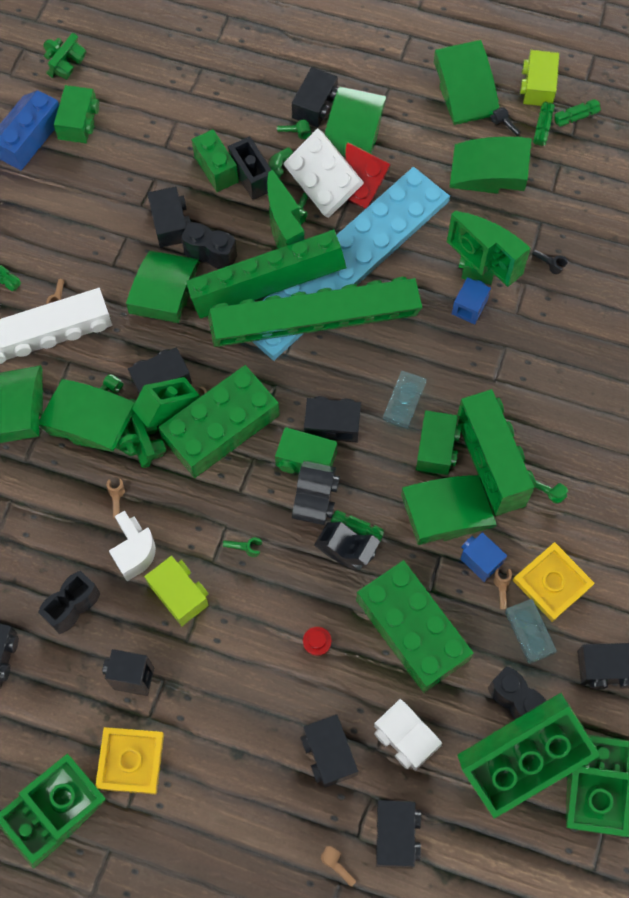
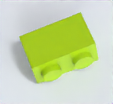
M530 50L529 59H524L522 74L526 75V79H522L520 94H524L523 104L541 106L543 102H554L557 89L559 53Z
M170 556L144 577L150 588L182 627L209 606L206 596L209 594L199 581L194 584L189 578L191 571L182 560L177 563Z

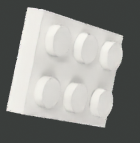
M318 128L283 163L327 218L364 184L330 140Z

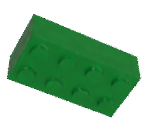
M244 365L158 428L162 440L195 479L279 417V403L250 369Z
M491 389L461 399L457 413V425L461 426L460 433L480 477L494 515L498 516L526 507L535 488L534 486H536V481L532 471H527L524 464L525 455L521 446H517L514 441L512 424L510 421L506 422L503 403L499 397H495Z
M404 560L357 591L356 602L423 693L471 660L474 654Z
M562 693L557 694L457 754L463 773L494 819L601 756Z

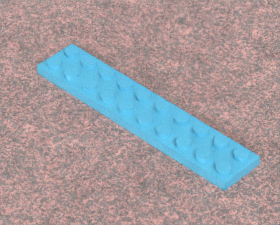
M412 167L337 234L345 259L346 269L270 294L267 297L278 295L284 298L291 297L296 292L311 294L323 288L338 290L349 284L358 285L449 202L450 195L415 167ZM303 334L252 342L274 361Z

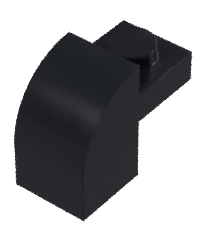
M327 522L314 546L336 562L350 569L360 571L363 565H367L374 558L380 541L373 535H357L342 522Z

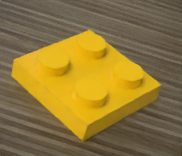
M555 542L513 578V582L551 622L556 620L595 584Z
M104 727L96 778L97 789L157 795L164 733Z

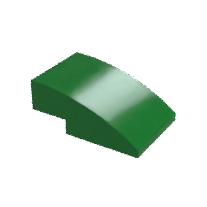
M477 40L435 50L434 65L440 79V90L453 125L491 117L493 111L499 108V102L492 71L482 41Z
M344 87L338 88L327 122L325 136L345 160L347 143L370 154L373 153L386 96Z
M488 137L455 144L449 188L495 194L499 193L500 188L525 191L528 180L532 138Z
M273 170L269 171L267 186L270 225L276 247L279 249L305 240L304 229L300 225L299 205Z
M454 211L451 214L447 243L483 276L490 270L507 287L523 275L531 249L526 243L505 228L482 217L460 211Z
M150 250L136 274L126 301L129 314L179 323L184 305L187 306L190 296L186 281L195 278L199 260Z
M34 366L0 372V443L39 437V416L43 414L42 367Z
M62 379L39 419V426L49 435L67 438L76 445L113 452L134 413L132 408L135 402L97 387Z
M479 475L442 478L402 487L401 497L418 546L440 539L448 541L497 526Z
M588 734L601 756L567 775L566 828L629 837V740Z
M67 753L18 793L19 797L0 811V829L34 869L68 839L102 805L106 798Z

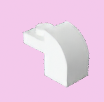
M123 511L116 515L115 518L128 540L112 548L109 552L126 581H129L150 566L154 559L156 548L149 528L142 530L136 518L132 517L129 519L126 512Z

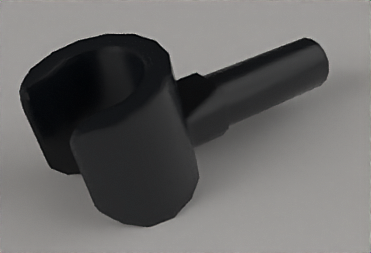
M501 107L493 111L491 120L495 125L503 122L517 137L521 134V131L509 119V113L506 108Z
M534 250L532 253L533 256L550 265V272L555 275L560 274L563 270L557 264L562 267L568 264L567 258L562 255L556 256L553 259L537 250Z

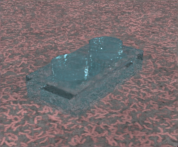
M401 371L383 415V420L408 429L427 379Z
M533 599L505 610V614L528 664L557 652Z

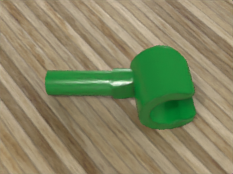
M300 120L297 122V125L277 126V132H298L300 139H308L311 135V129L306 120Z
M303 193L298 204L300 207V225L305 222L308 215L303 210L308 199L307 193Z
M110 374L105 377L100 389L110 390L116 394L122 389L124 384L118 377Z
M536 481V486H534L546 493L555 504L561 503L568 496L566 494L568 492L567 487L561 483L551 488Z
M257 537L251 538L247 543L223 541V547L246 551L250 557H257L260 554V551H254L250 548L252 544L262 545V540Z

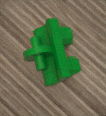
M72 32L63 45V41L60 38H57L55 41L47 39L44 42L43 47L46 50L44 57L50 60L48 62L50 68L46 73L48 76L53 78L57 74L67 80L72 74L74 66L66 60L71 58L78 64L81 63L86 55V50L77 43L79 36Z
M133 413L132 421L127 424V429L124 430L117 446L121 451L128 450L129 456L137 454L142 468L150 467L152 460L164 456L166 447L162 439L150 441L148 435L156 434L157 426L147 428L138 415Z

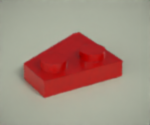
M347 143L346 161L364 182L347 200L366 209L375 197L390 168V164Z

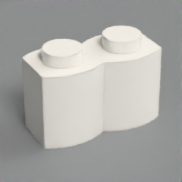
M401 699L374 723V727L377 729L374 733L384 746L387 747L390 744L398 752L395 755L396 759L406 769L411 766L416 771L442 745L439 738Z

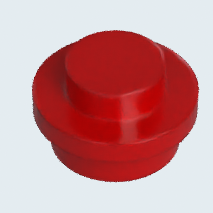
M312 627L303 636V646L311 655H324L331 647V635L322 627Z

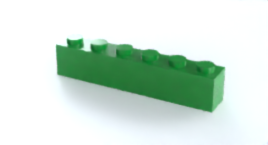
M331 230L189 279L186 283L191 300L201 319L207 317L209 309L217 304L227 303L230 306L237 305L243 300H256L346 269L347 267L335 230Z

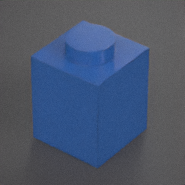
M467 277L454 301L452 315L475 325L488 301L491 288L482 281L472 280Z
M482 532L477 538L471 536L462 545L463 552L460 560L485 582L504 564L507 555Z

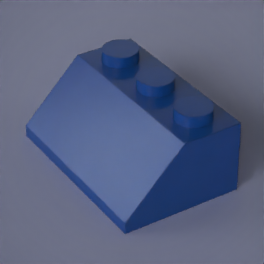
M38 90L24 95L0 123V160L21 171L55 130L54 121L59 108L58 100Z

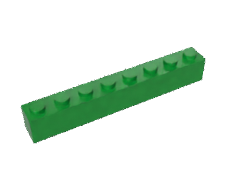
M398 277L391 282L382 283V281L376 280L369 282L365 286L357 287L356 284H349L338 290L323 288L311 294L296 292L291 297L281 298L275 295L267 297L264 301L255 302L253 299L241 301L237 305L229 306L227 303H221L209 309L208 320L213 346L219 347L414 317L422 309L416 278Z

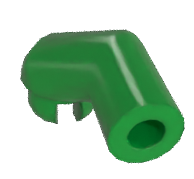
M290 147L276 153L269 160L268 165L278 178L284 175V171L281 168L282 164L293 154Z

